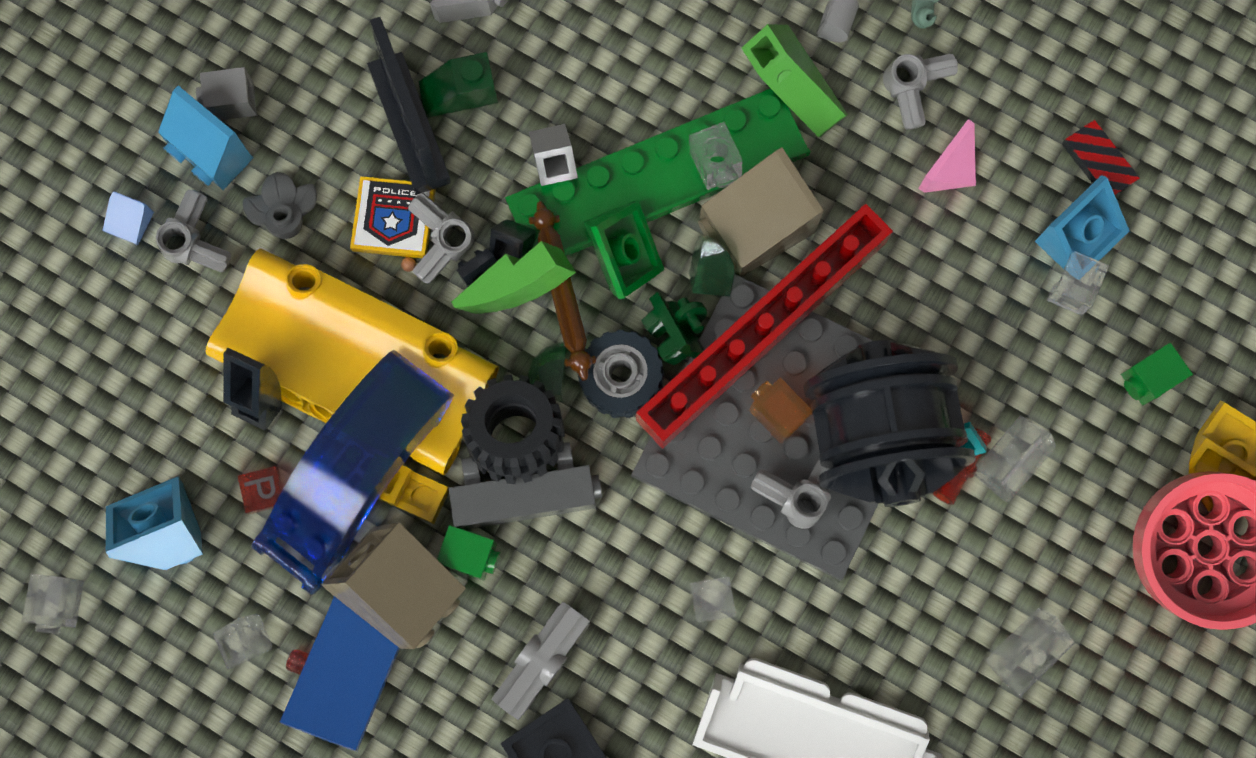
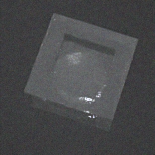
M729 577L690 583L696 623L736 617Z

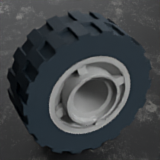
M617 330V332L612 333L608 331L603 333V336L592 340L588 349L585 348V351L590 356H595L596 363L592 364L589 368L587 380L583 381L578 375L579 383L588 402L593 407H596L600 413L604 415L609 414L612 418H631L663 388L664 370L662 360L656 347H653L650 340L646 337L642 338L633 331L631 333L624 332V330ZM624 366L631 369L632 374L627 381L616 382L611 379L612 372L616 368Z

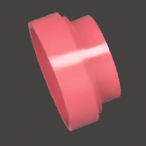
M1207 471L1191 473L1163 486L1144 506L1134 530L1133 558L1143 586L1163 608L1192 624L1209 629H1237L1256 623L1255 480L1224 472ZM1209 495L1213 501V509L1208 515L1201 516L1198 510L1199 501ZM1175 515L1178 520V527L1173 534L1165 535L1162 529L1163 521L1166 517ZM1244 516L1247 519L1248 528L1243 535L1237 537L1234 533V523L1238 518ZM1209 535L1213 542L1212 549L1208 554L1201 556L1198 552V543L1201 538ZM1169 555H1175L1178 561L1177 568L1171 574L1165 575L1162 570L1163 560ZM1244 556L1248 564L1247 569L1242 575L1236 576L1233 571L1234 562L1239 557ZM1209 575L1212 579V587L1208 593L1200 595L1197 590V584L1202 577Z

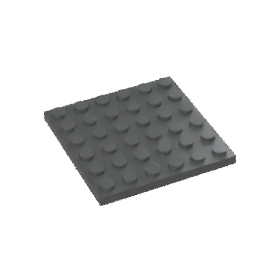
M733 273L699 340L704 350L765 296L769 290ZM812 311L663 449L650 437L631 477L839 581L843 580L878 504L849 497L829 489L828 492L831 495V500L819 521L810 528L801 529L791 524L787 516L781 513L782 506L753 491L751 484L761 469L770 472L795 486L797 481L808 479L819 459L820 452L814 417L811 411V403L814 400L805 396L803 386L806 381L843 355L856 349L857 346L872 342L873 340ZM690 357L686 367L694 360V358ZM805 499L797 501L799 508L803 512H815V507L810 501Z

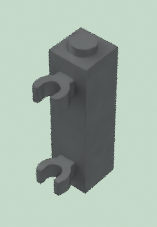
M570 442L564 443L562 452H557L558 470L547 472L541 477L538 474H532V481L524 483L522 477L516 478V484H507L506 479H501L499 482H482L481 471L478 469L476 461L473 462L472 458L461 459L465 485L449 488L454 527L467 530L596 509L595 498H602L599 474L591 475L589 465L574 468Z

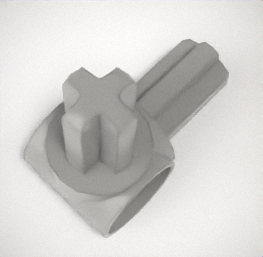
M904 54L899 56L885 70L883 74L884 86L890 92L892 98L898 99L905 129L912 130L925 125L926 121L919 92L924 89L927 81L957 74L958 62L953 54L923 59L920 55ZM896 69H906L910 74V82L901 81L896 74Z
M187 190L174 219L167 218L165 224L161 225L157 230V245L164 258L172 263L189 265L193 261L218 272H225L231 261V253L201 241L199 231L195 228L206 205L207 197L198 191ZM178 235L186 239L184 245L179 249L172 250L166 247V242L172 236Z
M420 193L411 201L408 209L433 231L431 241L434 245L414 267L413 272L421 281L430 284L451 259L457 262L465 252L471 249L475 241V234L472 227L455 212L452 211L447 214L428 196ZM454 226H461L466 234L465 241L458 247H452L447 241V233Z
M819 458L808 479L797 481L795 486L761 469L756 474L751 488L753 491L782 506L781 513L786 515L789 522L795 527L801 529L810 528L819 521L831 500V495L828 492L829 489L821 487L819 483V475L830 468L822 467ZM803 499L810 501L815 507V512H803L799 508L797 501Z

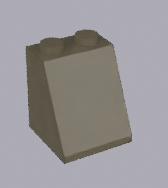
M780 148L701 205L698 224L704 236L708 240L714 239L721 251L718 252V255L724 267L729 272L734 270L738 276L742 277L815 234L824 210L784 149Z
M400 522L372 527L321 584L328 592L400 649H415L416 647L421 648L434 635L435 630L433 627L441 617L446 618L460 604L458 597L466 589Z

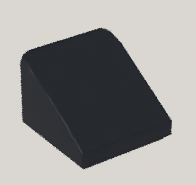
M503 220L491 229L489 251L497 261L505 254L521 259L532 249L536 231L511 220Z

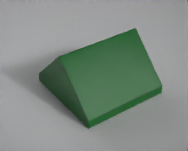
M639 200L583 222L610 292L618 299L627 297L665 270Z

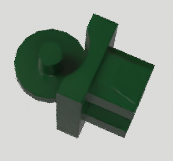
M656 292L649 298L654 308L641 321L646 330L656 338L662 336L666 331L668 332L670 337L657 346L660 356L665 362L676 365L687 356L695 359L704 351L696 334L704 329L701 322L707 316L706 307L699 301L689 302L686 297L681 298L678 302L674 300L665 301L662 294Z

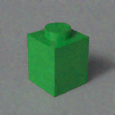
M1168 343L1120 375L1125 380L1124 387L1133 399L1139 400L1142 406L1192 376L1193 373L1173 345Z
M449 525L437 560L445 568L484 581L487 573L494 574L501 552L495 550L497 543L494 540Z

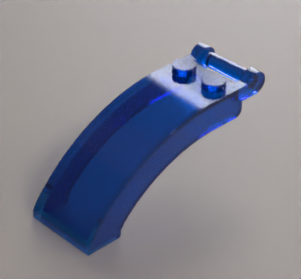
M390 351L354 388L316 436L288 479L262 531L252 542L251 548L260 555H268L302 583V589L310 595H314L322 587L321 584L328 577L332 568L342 561L370 510L394 475L433 428L438 426L455 395L397 351ZM277 537L281 538L315 565L313 570L309 569L276 542Z

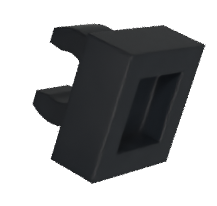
M488 248L484 251L477 249L474 251L476 255L467 263L463 261L458 263L459 268L456 271L466 287H469L497 262Z

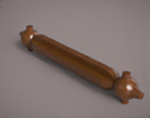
M542 201L537 202L536 212L533 217H529V224H534L540 230L538 243L543 241L562 249L564 252L560 235L553 228L555 223L560 221L559 215H554L551 210L546 208ZM569 277L559 286L552 289L551 294L564 345L571 353L569 359H565V366H570L584 381L588 379L589 368L592 364L596 363L595 356H590L585 351L587 339L571 277Z

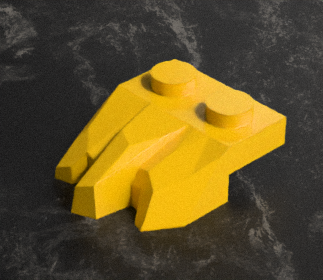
M1220 400L1196 435L1189 460V474L1207 471L1224 472L1244 476L1256 481V421ZM1209 495L1200 500L1208 511L1213 509V501Z

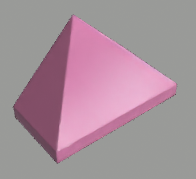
M969 119L966 121L927 173L918 188L922 192L976 186L975 127L972 121Z

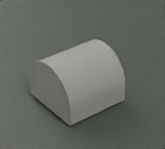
M829 0L816 33L818 34L817 37L832 42H845L848 39L859 7L858 1Z

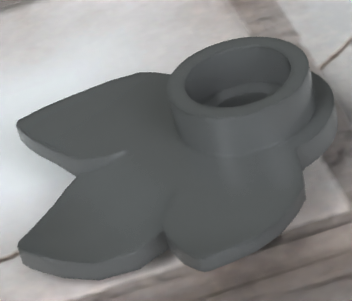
M275 172L265 179L261 188L262 195L250 196L243 200V210L252 224L266 226L273 236L281 239H290L300 232L303 216L315 207L317 202L316 188L314 184H306L296 188L288 175Z

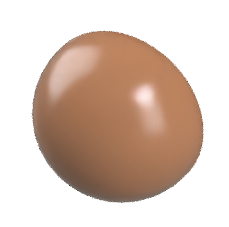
M411 257L404 258L401 263L402 269L407 272L413 271L416 261Z

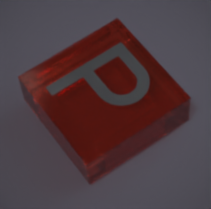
M273 466L238 476L246 514L250 515L287 505L278 467Z

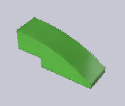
M541 241L521 259L505 254L451 303L454 308L473 314L498 312L537 299L559 286L576 272L562 249Z

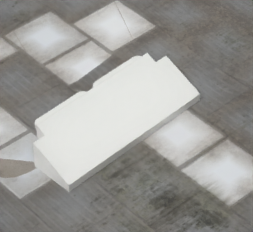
M750 658L745 664L740 663L735 679L716 673L692 744L727 758H943L942 754L926 749L930 738L927 723L922 717L855 693H846L841 699L830 695V688L826 683L757 658Z

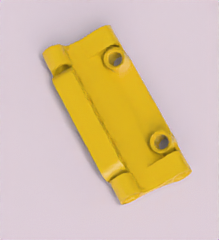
M262 248L258 249L249 260L232 303L210 336L206 346L207 356L223 363V353L227 348H230L270 367L278 378L282 402L393 458L402 460L408 455L413 460L442 475L449 471L459 452L463 438L461 418L462 414L467 413L465 409L467 400H475L474 391L479 386L484 390L488 388L487 381L493 378L496 379L499 371V366L459 347L455 338L449 333L443 332L316 269L312 265H294ZM301 287L311 288L308 290H299V288ZM443 354L447 357L443 359H438L433 357L432 355Z

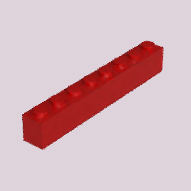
M867 204L863 205L636 412V421L663 449L887 243L893 230Z

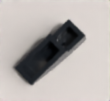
M227 348L223 353V402L231 406V415L266 431L281 410V390L276 374L265 364L230 348Z

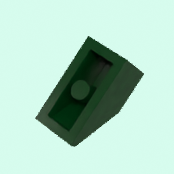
M487 52L450 59L418 81L427 118L498 103Z

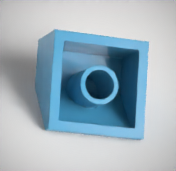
M179 85L173 90L158 131L168 143L164 150L180 164L185 159L194 166L191 172L206 186L213 182L224 190L249 164L253 157L232 129Z

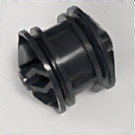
M878 340L857 346L856 349L843 355L806 381L803 386L804 394L807 398L814 400L811 403V411L814 417L820 464L822 467L830 468L819 475L820 486L869 503H884L885 507L903 506L920 502L921 497H924L926 494H932L956 477L965 467L976 461L974 450L961 447L968 442V438L963 424L957 392V381L954 377H951L958 370L957 359L948 354H941L900 342L892 343L890 340Z

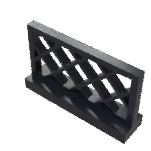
M381 16L370 19L379 59L368 62V69L415 195L451 184L449 173L403 53H394Z

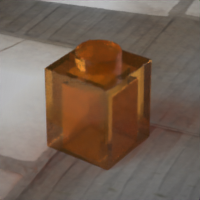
M781 377L773 385L767 380L751 395L754 402L749 411L780 444L790 437L812 415L811 408Z

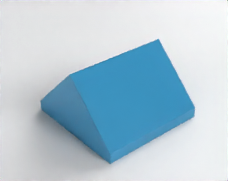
M1101 175L1035 240L1073 279L1078 281L1130 231L1108 178Z

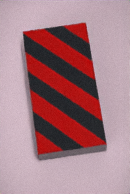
M1095 119L1062 142L1063 147L1093 184L1101 175L1107 177L1115 196L1140 179Z

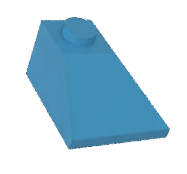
M179 476L106 506V553L109 558L167 570L179 564H187L195 557L203 555L201 531Z

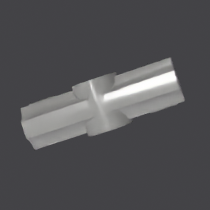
M562 602L550 619H548L538 635L535 634L515 660L516 666L491 700L508 714L519 720L534 702L535 697L543 686L547 687L568 658L566 657L567 653L590 621L565 602Z

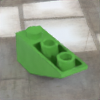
M767 24L741 48L760 78L818 137L824 135L848 115L789 25Z

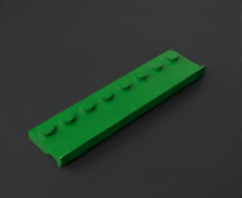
M770 88L576 168L578 176L576 179L541 186L539 183L509 195L505 199L514 221L536 231L532 249L538 244L540 230L534 224H529V217L534 216L537 202L542 201L546 208L551 210L554 215H559L560 221L555 223L553 228L560 235L564 254L568 256L592 246L583 223L586 220L639 200L648 223L718 194L780 148L784 149L792 163L809 156L811 151L807 147L788 106Z

